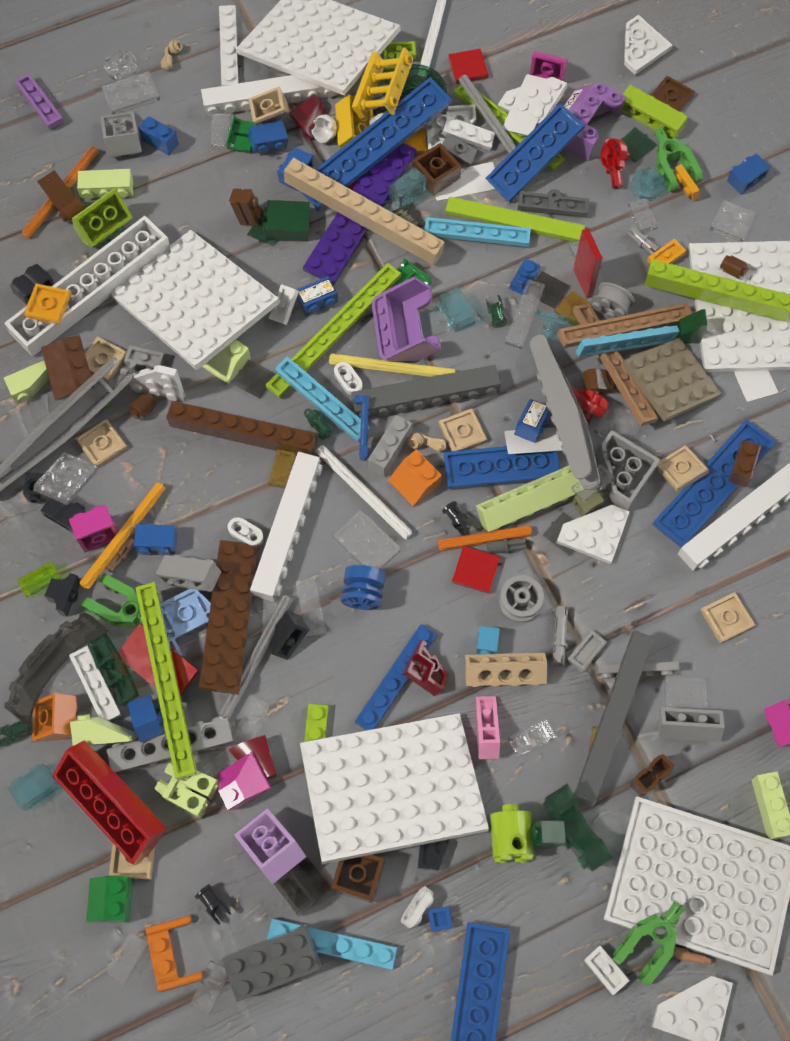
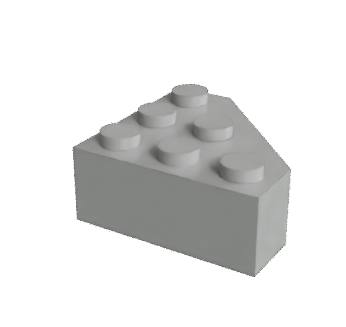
M611 430L601 444L598 454L611 502L628 511L656 470L660 459Z

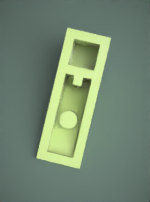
M43 360L4 377V380L17 404L33 397L45 385L49 377Z
M90 714L79 715L77 720L70 722L73 746L84 740L89 745L128 742L138 738L135 732L100 717H90Z

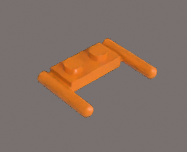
M190 915L145 928L159 993L198 982L205 978V974L202 971L178 978L169 930L191 924L193 919Z

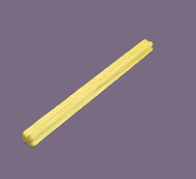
M333 353L330 354L329 363L333 365L346 362L351 367L427 377L456 372L455 369Z

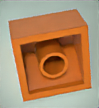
M416 449L400 463L388 479V482L414 507L441 485L442 475Z
M53 693L33 702L32 741L65 740L72 737L70 722L76 720V696Z

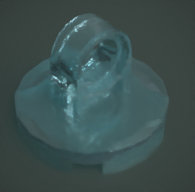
M651 166L636 171L630 181V191L639 200H656L662 195L665 187L664 178Z
M535 309L534 317L545 320L541 335H544L549 342L552 341L557 323L569 325L570 318Z

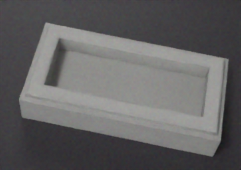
M591 630L568 657L567 661L583 673L606 645L607 641Z

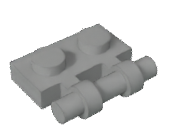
M129 345L124 359V363L129 365V368H122L120 374L124 376L131 373L139 374V371H136L137 367L153 370L154 366H162L165 354Z

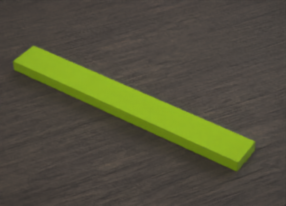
M462 85L454 90V95L466 105H475ZM479 92L503 127L508 113ZM475 105L476 112L483 117V115ZM505 130L511 140L518 145L527 137V135ZM558 154L546 167L554 172L565 162V157Z
M449 196L445 209V214L489 224L531 228L530 233L579 243L581 232L585 229V225Z

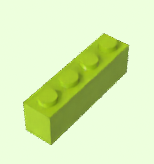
M629 85L624 91L623 95L626 98L621 112L653 130L660 129L661 127L664 128L666 135L670 139L677 138L685 128L688 116L682 112L673 109L632 85Z

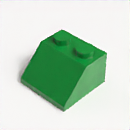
M128 876L90 878L86 922L129 923L133 879Z

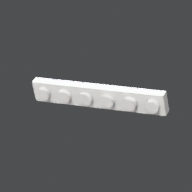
M219 6L221 86L239 83L238 54L236 51V6Z

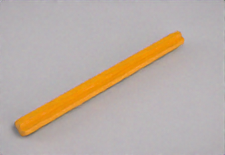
M156 483L92 565L80 581V585L83 588L90 589L133 533L136 524L143 520L166 489L163 484Z

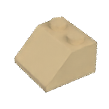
M280 86L249 98L254 124L259 125L290 112L287 99Z

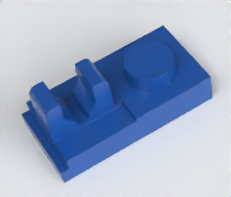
M525 258L510 283L509 289L525 296L540 271L541 265Z

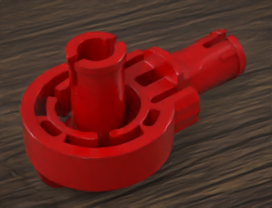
M615 138L604 141L600 159L602 165L606 167V173L611 175L612 189H619L623 187L621 172L625 168L624 162L630 158V153L627 151L625 142Z
M571 387L580 407L584 409L583 414L588 425L594 415L602 418L605 417L609 410L608 401L602 395L591 390H576Z

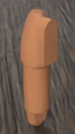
M674 947L673 957L679 960L704 965L713 963L712 959L704 955L690 953L688 949Z

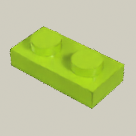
M308 704L304 742L326 738L328 705Z

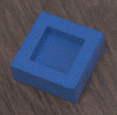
M449 906L427 910L431 933L453 929Z

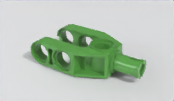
M664 128L656 129L654 135L659 142L656 152V169L666 189L669 192L679 189L674 175L675 171L669 165L674 160L680 161L694 183L701 182L703 180V173L691 149L676 138L669 139Z
M105 573L101 575L97 582H101L110 588L113 593H119L128 598L122 605L120 612L116 613L90 598H86L81 605L89 613L115 627H137L139 623L143 624L137 594L134 589ZM131 609H136L134 614L128 615Z
M674 900V903L664 915L656 913L635 923L616 948L611 959L621 965L628 954L633 953L634 946L641 937L649 934L656 942L661 943V946L642 969L638 980L647 987L651 985L673 956L677 935L675 922L686 908ZM663 926L667 930L664 934H657L655 932L656 928Z

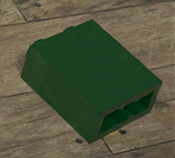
M268 200L267 207H264V218H267V222H263V232L267 233V240L309 241L310 202Z

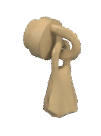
M170 41L169 46L164 50L165 56L161 60V68H164L166 71L172 69L173 54H178L182 50L180 41Z
M413 433L408 438V445L413 449L420 448L424 444L437 452L446 450V441L443 439L431 438L423 433Z

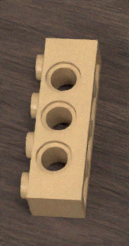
M545 653L465 655L466 686L479 687L491 685L497 687L500 685L519 686L531 684L537 686L547 684Z

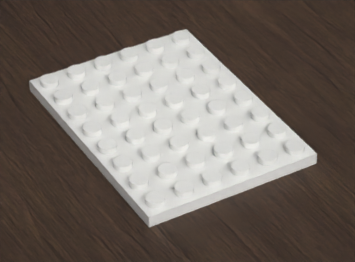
M280 0L241 42L236 51L239 55L345 95L364 74L371 53L378 52L380 55L401 29L400 25L332 0Z
M192 230L171 244L170 248L165 252L157 255L156 259L144 265L138 273L130 276L129 280L117 286L110 294L117 303L195 370L201 368L280 304L277 296Z
M790 241L689 243L688 251L691 269L790 294ZM726 255H733L747 262L749 269L744 277L737 279L723 272L720 265ZM694 299L696 312L706 309L708 326L700 342L702 364L705 372L790 370V315L786 322Z
M460 713L300 743L322 864L488 832L489 830Z
M636 796L603 920L632 929L635 923L653 914L659 913L664 915L674 903V900L679 902V905L682 904L686 908L675 922L677 929L676 945L773 976L790 898V846ZM660 926L656 928L655 932L657 934H664L667 929Z

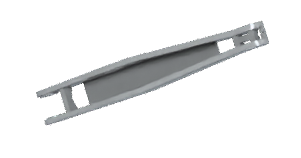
M536 335L530 341V348L538 369L536 376L540 384L543 385L541 390L545 398H547L546 405L552 413L551 420L555 427H557L556 434L562 442L561 449L564 455L567 456L574 477L580 480L584 489L593 490L599 485L600 476L587 421L558 362L552 345L544 335Z
M116 357L104 364L44 418L0 464V476L9 466L14 470L0 481V492L64 444L133 379L131 374H127L112 388L102 379L117 364L118 360ZM97 381L108 390L102 397L92 388Z

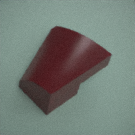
M314 94L290 111L289 115L301 127V132L312 141L314 139L312 130L315 127L313 121L320 115H326L327 111L321 100Z
M421 640L414 650L403 675L435 696L444 690L449 675L439 664L437 657L430 655L425 647L426 641Z
M265 735L229 748V752L237 760L253 752L266 779L269 780L277 777Z

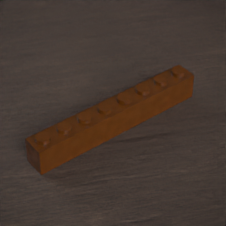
M176 401L171 402L166 416L170 427L296 456L298 452L314 456L317 446L316 433Z

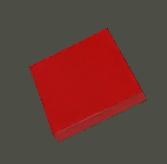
M481 48L448 54L456 84H460L459 78L463 75H467L470 81L488 78L489 74Z
M463 546L452 583L489 594L500 556Z

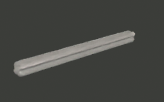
M463 75L459 78L461 85L510 154L516 148V145L467 75Z
M284 595L242 671L239 695L230 694L220 711V716L230 719L274 638L275 625L286 610H289L293 602L291 597Z

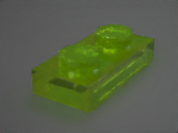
M53 561L22 576L17 581L28 598L47 588L51 578L62 580V577Z

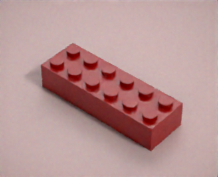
M85 740L67 748L52 777L132 865L147 857L167 828Z

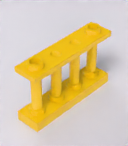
M406 47L402 49L400 57L383 60L378 52L371 53L352 104V109L359 118H366L369 108L383 106L386 107L391 115H394L414 60ZM396 66L395 71L382 73L384 67ZM391 79L389 85L377 87L379 81ZM386 93L384 99L372 101L374 94Z

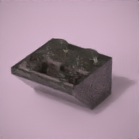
M307 856L273 883L299 917L332 890Z

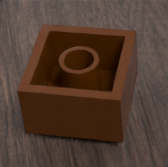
M439 143L413 159L412 173L434 196L461 178V165Z
M367 855L339 861L331 886L332 891L373 903L385 859L375 855Z

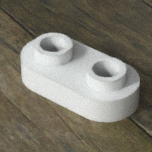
M340 362L334 367V376L347 394L351 395L353 391L362 390V381L350 364Z
M233 518L228 523V531L232 537L251 546H260L264 539L263 533L256 526L242 518ZM237 527H241L240 531H235ZM256 536L257 540L252 541L251 538Z
M426 886L422 887L403 913L401 923L406 927H416L420 923L425 909L429 908L433 903V892Z

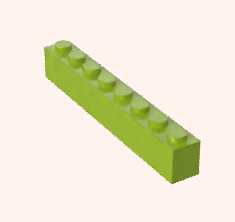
M654 259L651 260L644 286L786 322L790 315V294Z

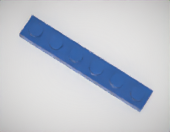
M420 624L355 720L357 725L366 731L377 727L409 679L403 673L417 645L421 640H424L427 643L425 647L428 650L437 637L435 632Z

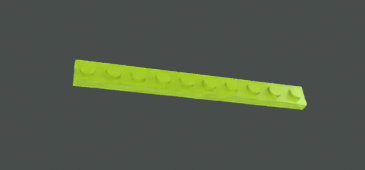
M387 263L291 360L307 372L372 306L373 299L388 290L401 277V273ZM278 374L266 384V388L279 399L292 387Z
M152 582L135 588L174 776L178 780L195 775L197 771L157 584Z

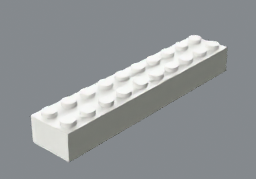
M143 216L52 286L68 290L72 294L60 325L25 318L24 312L26 307H24L4 323L13 338L33 357L41 351V347L50 344L108 299L117 286L129 280L130 276L138 273L144 265L149 264L156 259L157 255L169 249L168 237L146 216Z

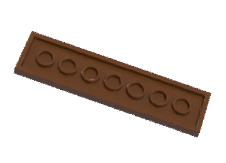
M220 540L216 566L220 569L221 574L212 591L198 690L239 695L252 599L250 588L255 576L258 545L251 546L245 543Z

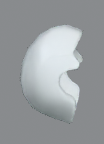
M320 115L313 121L315 127L312 130V134L319 143H327L336 136L337 125L329 115Z

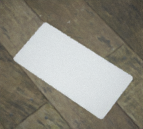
M527 74L503 128L528 136L534 130L539 117H534L532 112L535 108L543 110L545 104L542 103L541 97L544 94L550 95L552 90L550 83L553 80ZM529 88L537 90V95L534 98L527 96ZM525 101L528 103L526 111L518 109L520 102Z
M493 162L461 168V178L435 194L436 200L448 199L449 196L458 197L495 189L485 179L495 169Z
M769 370L734 371L746 401L778 393Z
M557 427L545 428L542 437L538 436L535 443L514 435L515 430L505 431L508 454L562 450V442L556 434Z

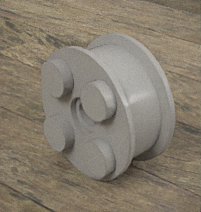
M603 282L598 286V294L591 299V307L605 314L607 319L628 315V309L634 305L635 299L623 287Z
M517 575L508 579L502 586L499 605L504 615L509 619L517 622H526L535 618L540 612L544 601V592L541 585L534 578L526 575Z

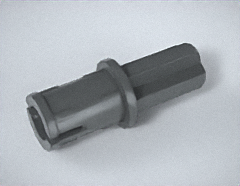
M504 538L502 541L487 542V552L489 554L499 552L507 554L508 551L524 550L526 548L523 538L506 540Z

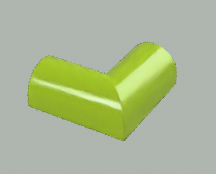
M415 41L390 42L383 50V60L399 58L402 49L405 47L412 58L416 59ZM396 66L384 67V73L395 71Z

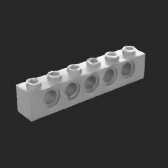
M223 716L213 718L212 722L208 723L197 722L192 724V727L187 728L189 736H196L195 742L191 744L193 756L235 745L230 721ZM209 731H216L214 738H206V734ZM161 734L140 743L139 738L132 740V743H116L112 745V748L107 749L110 768L120 776L172 762L170 752L166 749L168 743L166 734ZM150 746H155V752L151 755H147V749ZM134 751L135 757L132 760H127V754Z

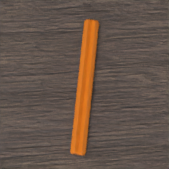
M530 525L440 539L438 540V548L440 551L462 548L463 546L487 544V542L502 541L504 538L512 540L532 536V528Z

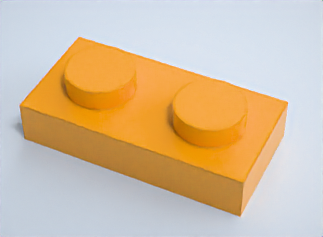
M680 164L675 167V177L678 184L683 186L685 195L690 197L693 202L699 199V188L683 165Z
M673 239L650 255L647 262L650 264L651 260L654 259L672 264L685 255L686 249L676 239Z

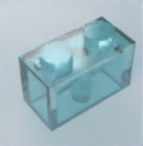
M414 167L389 186V199L399 209H402L426 191V177Z
M460 287L440 295L439 309L442 313H445L449 327H453L455 333L475 324L476 315Z
M42 763L31 767L29 773L23 777L15 778L7 789L19 808L26 811L58 789L60 785L52 777L49 768Z

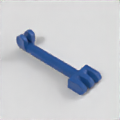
M356 395L354 403L361 404L360 460H365L368 455L369 396Z

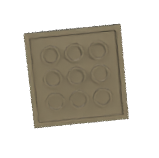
M679 338L628 358L622 363L623 367L664 422L715 400L722 394Z

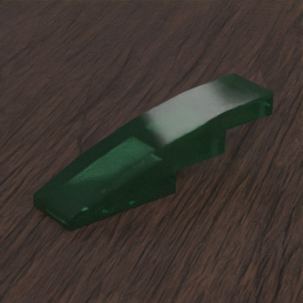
M98 626L85 636L96 668L103 671L108 687L114 688L119 704L126 706L128 705L127 703L140 695L113 642L103 627Z

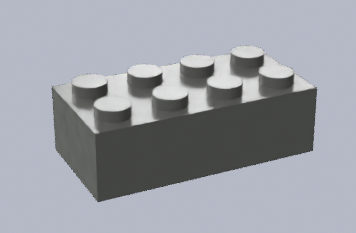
M307 924L228 954L222 959L236 1002L315 972L322 966Z

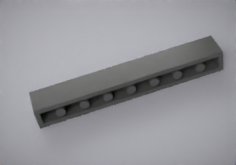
M495 364L351 392V400L354 414L361 419V404H355L354 397L356 395L369 396V419L372 416H386L393 412L403 413L409 409H422L430 405L439 406L446 402L455 403L461 399H475L482 395L492 396L500 392L501 383Z

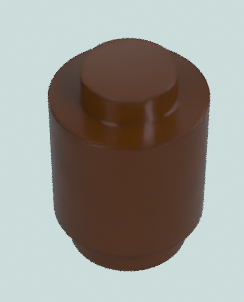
M726 255L720 265L723 272L737 279L744 277L749 269L747 262L733 255Z
M150 393L142 394L129 406V412L135 419L143 420L155 408L157 401Z

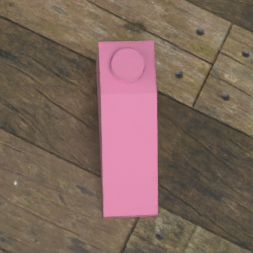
M496 696L476 697L479 759H499L500 735Z

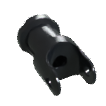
M456 501L447 504L442 510L443 514H447L452 521V526L462 536L468 535L469 529L472 526L466 514L460 511Z
M208 884L195 895V898L197 900L200 899L207 908L206 912L215 923L220 925V921L215 916L216 910L222 906L229 915H231V911L221 898H217L211 890V885Z

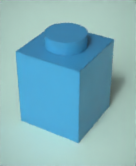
M480 626L476 654L497 653L499 628Z

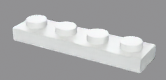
M86 646L70 654L71 661L98 717L109 722L121 717L122 715L89 647Z

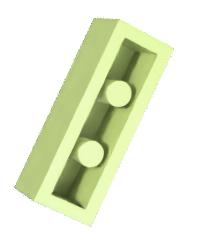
M130 169L78 171L77 189L81 199L101 198L114 188L117 189L121 198L133 197V177Z
M778 772L757 775L751 781L767 839L779 840L789 838L790 814Z

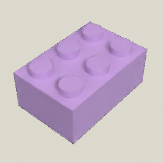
M268 808L234 834L271 884L275 883L306 857L297 842Z

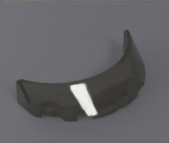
M87 613L80 614L79 618L71 623L66 621L61 624L59 630L53 635L49 634L23 662L18 670L20 675L9 686L8 690L11 691L9 700L5 702L4 708L29 726L40 694L55 672L70 657L69 655L91 640L106 634L109 630Z

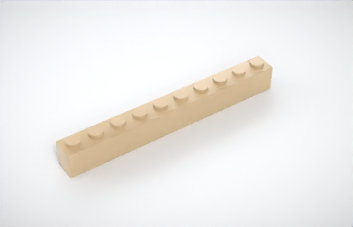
M293 158L285 168V183L433 266L442 255L445 242L297 159Z

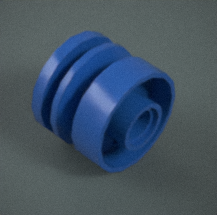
M366 565L346 567L343 580L346 586L342 588L341 603L359 610H376L381 608L383 593L380 590L384 588L385 572Z

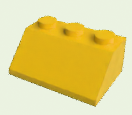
M350 94L335 104L338 146L341 148L369 127V118L374 116V108H369L366 118H359L352 109L355 97Z

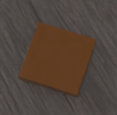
M666 76L650 96L681 112L692 99L695 91Z

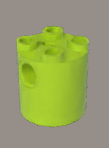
M518 804L502 805L501 812L490 814L492 855L495 863H507V861L515 859V863H526L528 860H533L535 851L530 835L532 812L520 811Z

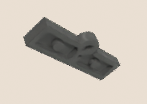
M557 189L550 190L548 194L520 191L518 210L587 217L588 198L569 196L561 198V192Z

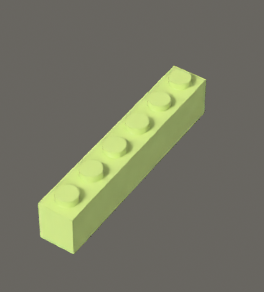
M569 465L478 504L476 509L481 525L488 532L496 531L501 526L514 523L517 519L524 516L533 515L534 512L540 509L549 508L552 504L565 501L568 497L580 494L586 489L582 487L580 480L574 477Z

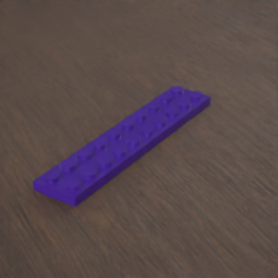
M402 143L362 175L352 191L383 207L416 155L417 149ZM337 212L304 264L303 271L319 279L329 276L332 284L335 285L369 229Z

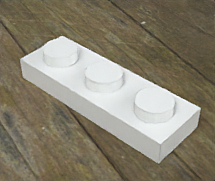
M449 116L445 119L442 131L443 135L449 133L463 142L486 150L492 148L495 132Z

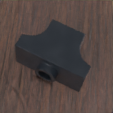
M70 573L68 577L62 580L51 578L44 595L49 602L56 604V611L65 617L68 616L72 604L78 598L77 591L81 580L75 574Z

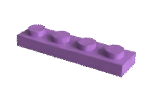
M29 73L15 80L16 86L49 130L64 122L62 116Z

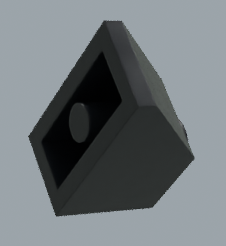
M286 610L275 625L272 655L286 660L290 658L310 630L302 616Z

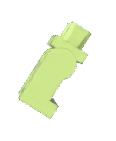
M169 762L165 768V773L172 776L169 783L159 780L155 790L166 801L201 819L210 803L207 799L212 800L218 789V780L199 771L195 775L177 780L174 776L172 763ZM192 790L203 795L204 797L192 792Z

